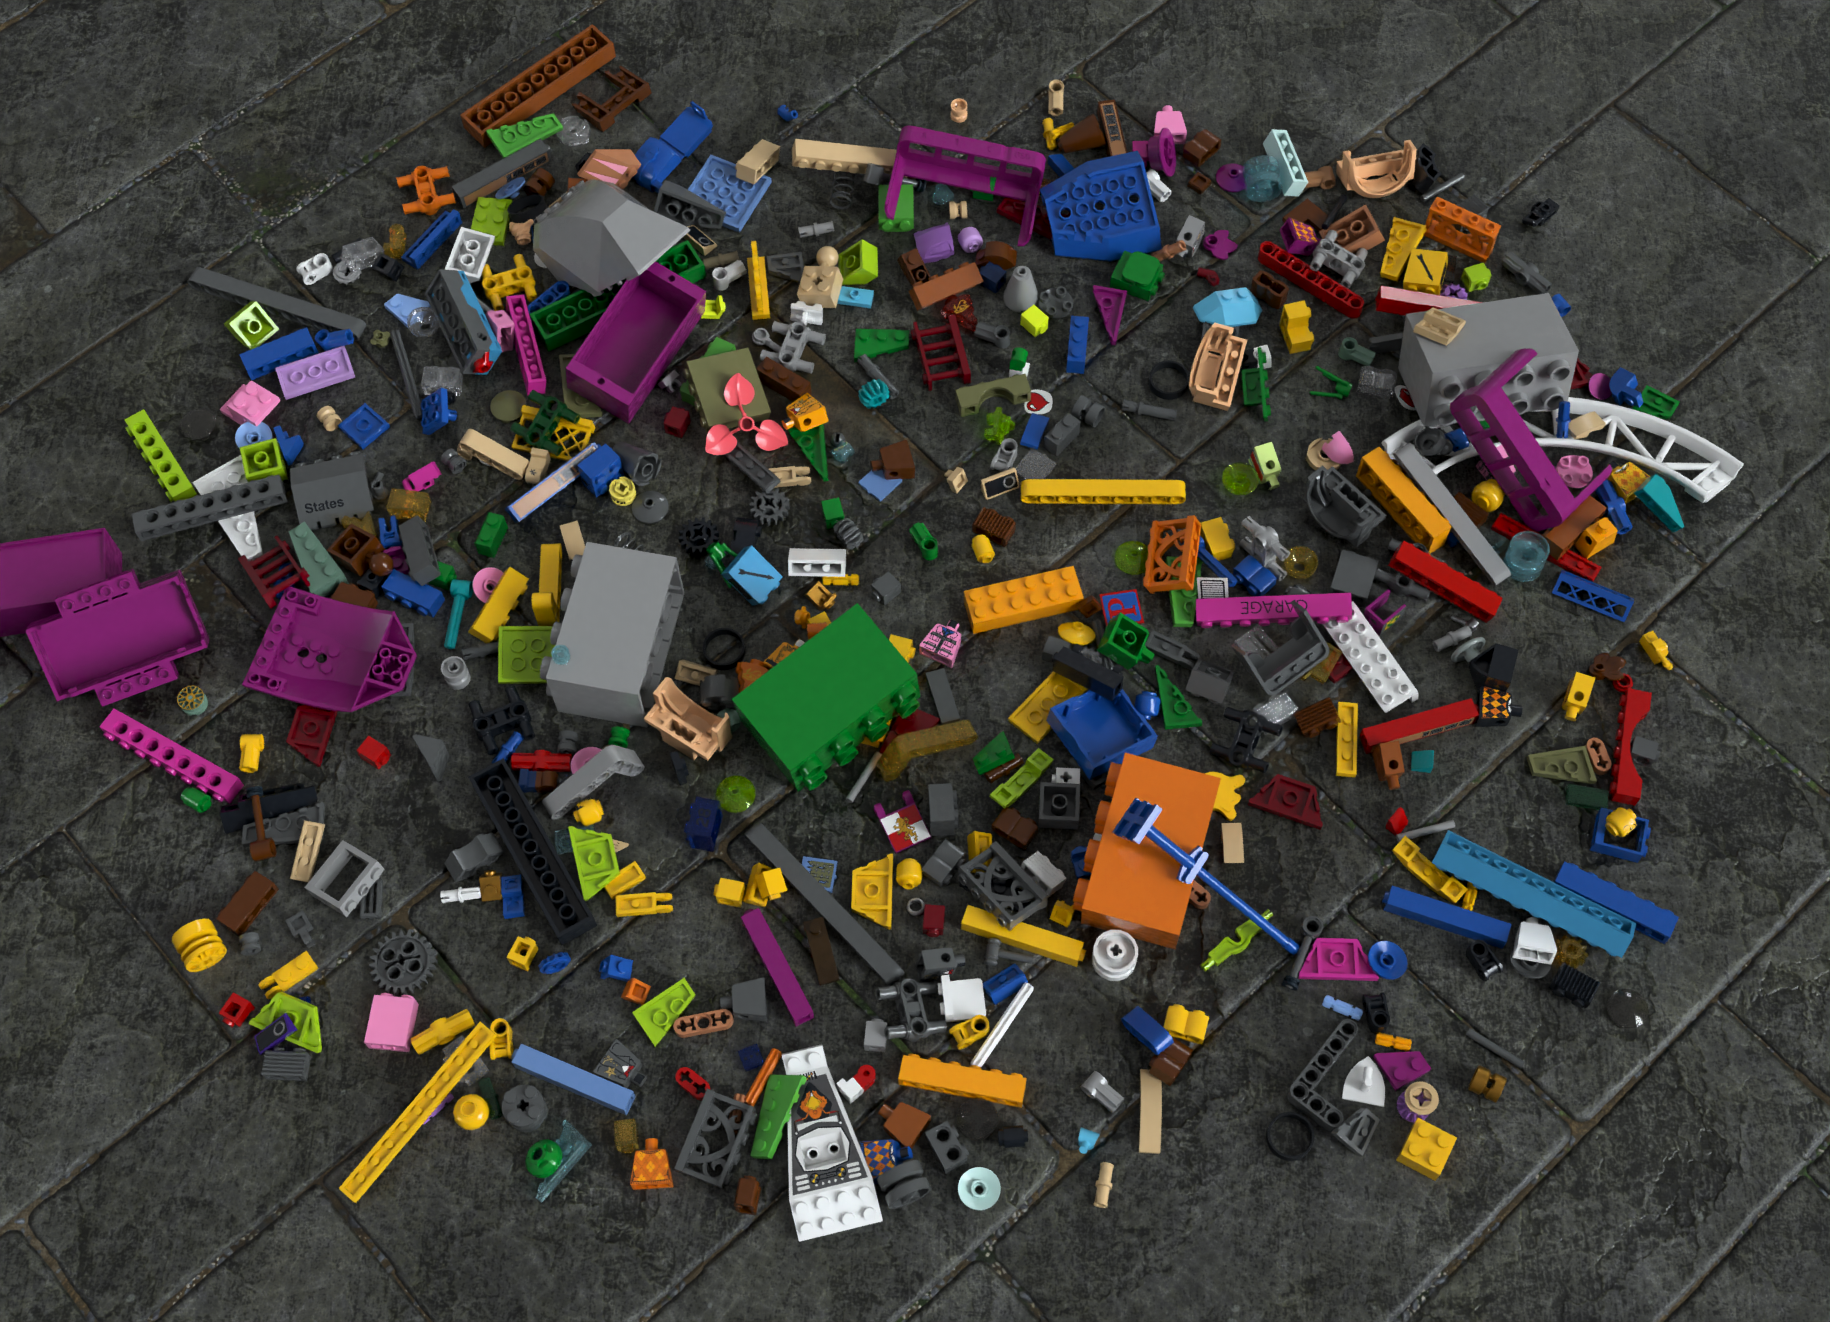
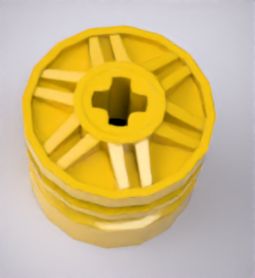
M203 918L187 923L172 936V943L177 953L181 955V960L189 972L203 971L218 963L227 953L222 939L217 936V930L209 919Z

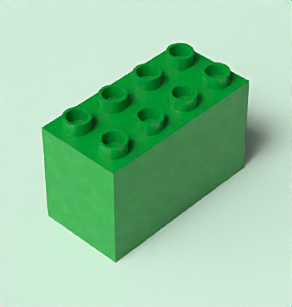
M857 603L733 697L732 701L743 725L794 788L800 791L806 786L811 791L826 780L827 774L824 771L837 762L840 766H844L851 762L859 752L855 747L863 742L865 737L871 742H875L888 732L889 726L886 723L899 714L904 719L914 713L920 706L917 700L920 697V691L915 670Z

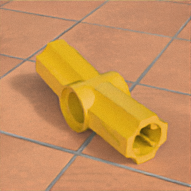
M465 1009L449 1018L437 1019L430 1024V1028L412 1037L411 1043L416 1052L421 1055L438 1044L443 1045L455 1038V1035L475 1026V1023L468 1009Z

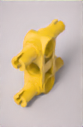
M517 254L513 257L515 269L492 275L490 266L488 264L484 266L481 274L483 278L482 286L486 298L491 301L494 311L504 309L501 298L525 291L529 302H533L538 297L532 270L526 265L522 254Z

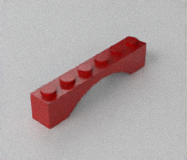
M1628 688L1625 694L1620 696L1619 706H1622V710L1617 718V723H1620V727L1615 735L1618 745L1613 753L1616 763L1613 764L1611 775L1614 776V781L1611 782L1609 793H1612L1611 801L1635 806L1641 798L1642 779L1632 762L1630 741L1635 726L1650 711L1651 692Z

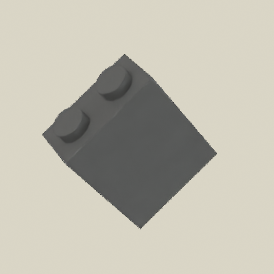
M1342 550L1329 593H1351V600L1356 605L1365 607L1379 560L1370 556L1356 554L1353 551Z

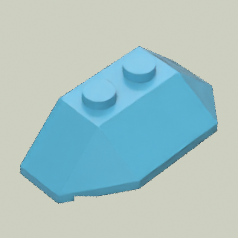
M1246 287L1215 291L1193 306L1200 322L1205 323L1206 321L1212 325L1219 323L1229 327L1256 324L1263 311L1256 297Z

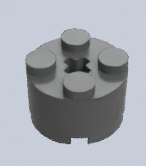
M719 674L706 676L704 681L700 680V705L706 708L710 713H718L720 709L726 708L736 710L732 698L739 694V681L737 678L731 676V679H726V675Z
M518 1085L504 1094L502 1101V1113L511 1127L520 1132H532L538 1129L548 1114L547 1103L539 1090L534 1086ZM524 1106H527L526 1111H522Z

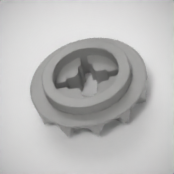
M343 260L336 264L333 269L335 280L340 284L345 283L346 285L349 282L354 283L362 273L360 265L354 260ZM349 268L350 273L346 276L345 273H347Z

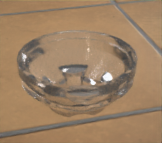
M429 307L414 309L407 318V326L410 332L417 337H429L436 333L440 326L432 308ZM423 324L430 325V328L426 331L420 329Z

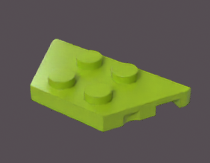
M569 826L568 829L584 901H588L620 875L612 835Z
M282 991L278 992L271 999V1002L266 1004L261 1009V1012L249 1021L250 1025L263 1030L287 1013L297 1031L285 1040L315 1053L322 1051L317 1006Z

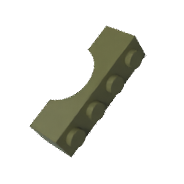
M1016 374L1012 377L998 378L994 381L981 382L977 385L963 386L956 389L955 400L961 417L979 413L981 404L991 397L1005 398L1013 405L1031 401V389L1026 374Z

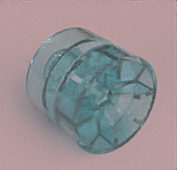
M1266 155L1256 156L1249 159L1243 165L1245 192L1250 200L1266 202L1275 199L1281 194L1282 182L1279 162L1276 158Z

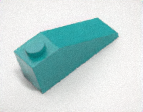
M1657 474L1648 477L1634 494L1672 533L1682 529L1684 524L1670 487Z

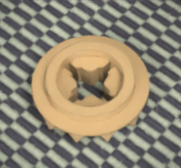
M1426 1082L1412 1083L1404 1094L1405 1105L1408 1106L1410 1112H1414L1418 1116L1428 1115L1438 1106V1093L1433 1086ZM1422 1092L1423 1098L1427 1101H1424L1420 1106L1419 1100L1414 1097H1418Z

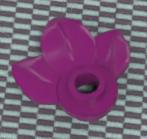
M1217 230L1214 234L1206 236L1203 240V247L1211 251L1214 257L1221 260L1228 259V253L1235 251L1238 245L1228 239V230Z

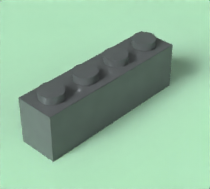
M417 515L399 525V537L404 545L402 549L407 556L405 561L410 568L409 575L413 581H417L423 586L439 577L441 573L428 526Z

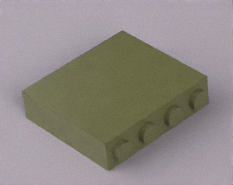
M749 348L686 362L683 374L685 379L689 381V392L691 396H694L695 410L700 413V424L702 428H705L706 434L715 425H725L728 428L738 427V421L743 417L739 406L728 405L724 398L725 386L736 373H740L752 384L755 392L754 398L749 404H742L746 416L751 417L754 423L769 418L771 410Z

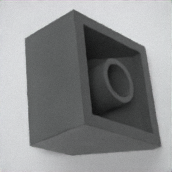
M1198 659L1192 669L1185 690L1189 691L1193 696L1208 698V701L1212 703H1222L1235 671Z

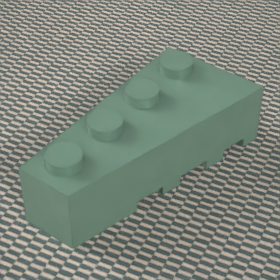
M305 521L288 531L302 568H305L310 576L307 580L310 583L308 587L311 593L328 598L334 594L341 581L348 584L342 570Z

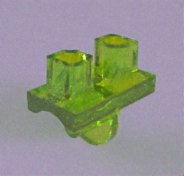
M996 407L995 412L987 413L988 425H993V428H986L984 436L987 440H995L998 445H1001L1004 440V434H1009V431L1014 430L1015 422L1011 420L1010 416L1002 413L1001 407Z

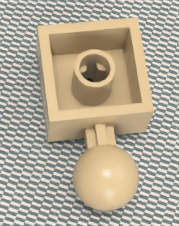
M824 246L818 250L816 260L820 266L804 267L797 296L800 301L808 306H813L814 304H821L822 308H836L843 277L839 268L834 267L838 263L839 255L833 247Z

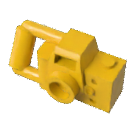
M1654 631L1644 634L1639 642L1654 665L1662 662L1665 669L1671 670L1673 665L1666 658L1668 654L1666 642L1661 638L1658 639Z

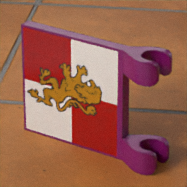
M909 790L902 793L903 801L907 806L890 814H885L881 803L874 805V812L895 854L931 838Z

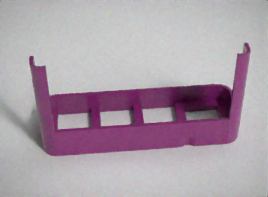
M904 126L900 131L896 157L884 210L886 216L894 220L903 176L1026 201L1017 246H1025L1030 241L1046 158L1043 154L1035 151L1006 147L1002 144L916 126ZM910 143L934 147L935 153L912 149L909 146ZM942 149L967 154V160L942 155ZM977 156L1000 161V165L997 167L974 162V158ZM1007 163L1033 169L1032 173L1007 169L1006 166ZM990 177L997 178L993 191L990 190Z
M1524 348L1515 351L1478 386L1463 391L1450 403V411L1504 493L1510 498L1512 505L1524 523L1534 531H1541L1562 524L1610 476L1612 467L1610 464L1605 467L1574 498L1501 388L1537 355L1535 350ZM1476 406L1490 426L1489 428L1483 429L1470 407ZM1496 435L1510 457L1503 458L1489 437ZM1515 464L1529 486L1522 487L1509 466ZM1535 494L1548 515L1543 516L1540 514L1528 495Z

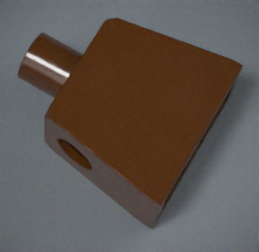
M907 440L881 448L879 450V459L870 461L872 472L883 470L886 480L915 478V465Z

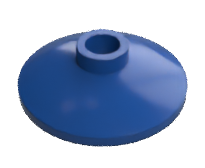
M1379 941L1369 949L1368 962L1371 969L1378 976L1393 980L1405 973L1408 964L1407 957L1398 945L1390 941Z

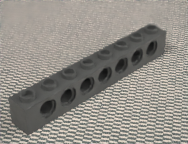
M271 475L264 479L252 480L249 483L233 485L230 488L215 490L204 495H196L189 499L177 500L174 503L140 510L132 513V519L136 535L140 541H145L288 502L280 475Z

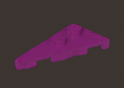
M1093 285V294L1110 343L1116 346L1127 291Z

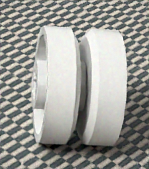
M1122 930L1103 932L1096 939L1093 946L1092 965L1095 972L1109 981L1123 980L1133 972L1138 958V946L1135 939L1129 933Z

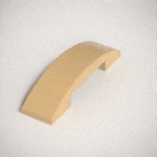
M1140 1069L1139 1153L1160 1154L1162 1081L1149 1073L1150 1070Z

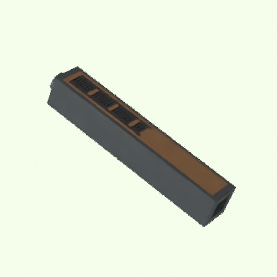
M540 138L452 186L454 196L464 209L477 202L478 197H486L499 190L511 180L523 177L552 161L550 155L552 150Z

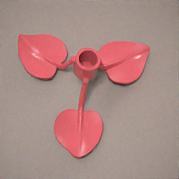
M740 373L733 375L727 382L724 389V398L728 405H738L743 417L738 421V428L731 432L725 425H715L710 428L706 436L705 451L709 454L724 455L734 450L737 445V439L732 434L740 430L751 431L754 429L758 431L755 436L756 443L761 449L766 451L788 445L786 433L777 422L764 420L761 422L759 429L754 426V420L746 416L742 404H749L753 400L755 392L752 384Z

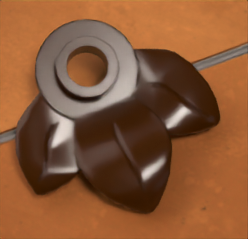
M1601 653L1594 658V663L1589 667V673L1596 680H1603L1605 678L1613 681L1623 679L1624 675L1619 670L1625 666L1626 660L1619 656L1610 657L1608 653Z

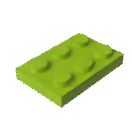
M478 197L471 230L495 236L493 245L504 246L510 220L507 209L513 201L511 199Z

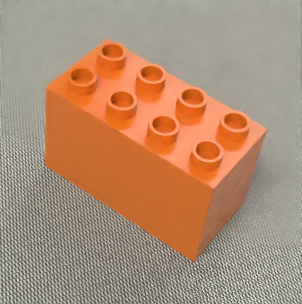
M1129 753L1124 754L1122 764L1111 762L1105 783L1104 795L1113 798L1111 803L1103 800L1100 801L1094 823L1096 824L1094 833L1102 835L1101 841L1090 839L1084 858L1083 871L1090 872L1091 877L1090 880L1078 879L1073 898V909L1082 912V924L1107 931L1122 930L1129 933L1135 939L1176 949L1194 880L1191 884H1186L1176 879L1181 864L1147 836L1143 838L1140 844L1116 836L1113 830L1133 800L1138 798L1142 802L1147 801L1152 805L1157 804L1163 809L1153 823V826L1183 851L1189 854L1197 846L1203 848L1221 778Z

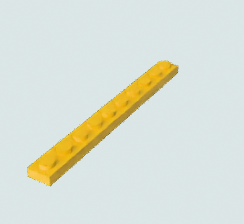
M482 1022L476 1025L339 1187L353 1202L357 1203L497 1037Z

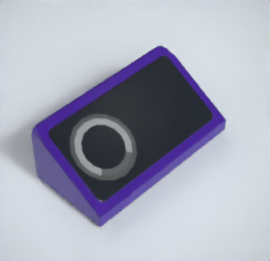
M287 1013L254 1036L260 1055L265 1054L266 1050H271L297 1031Z

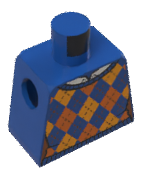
M893 1139L860 1142L861 1150L873 1177L874 1185L878 1184L877 1179L884 1172L902 1164L905 1160L913 1158L910 1146L901 1148L900 1143Z

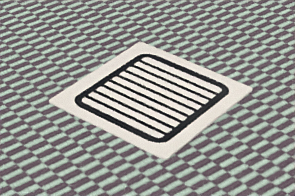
M1197 577L1198 599L1229 598L1228 578Z

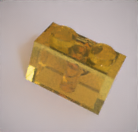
M392 488L386 508L389 515H395L397 519H411L418 515L423 521H426L431 500L426 492Z

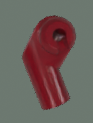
M1198 268L1197 276L1206 278L1211 286L1219 284L1220 279L1214 270Z

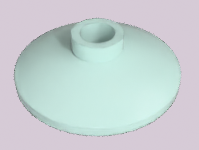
M971 1168L959 1180V1197L971 1209H988L997 1202L1000 1196L1001 1186L999 1179L987 1168ZM977 1187H981L983 1189V1192L981 1194H977L975 1192V1189Z

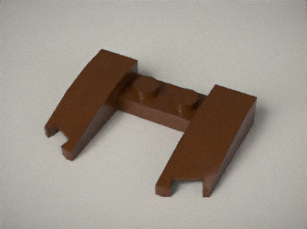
M619 66L621 72L611 74L609 70L604 72L605 76L621 89L605 103L599 105L579 92L577 94V98L580 99L579 104H572L579 114L602 132L615 123L614 117L636 100L640 103L652 93L648 82L622 66Z

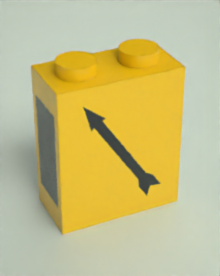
M1412 248L1403 280V288L1405 290L1440 295L1448 265V252Z

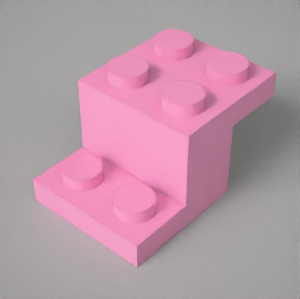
M251 380L247 385L243 384L220 408V411L240 425L250 422L257 427L276 407L280 399Z

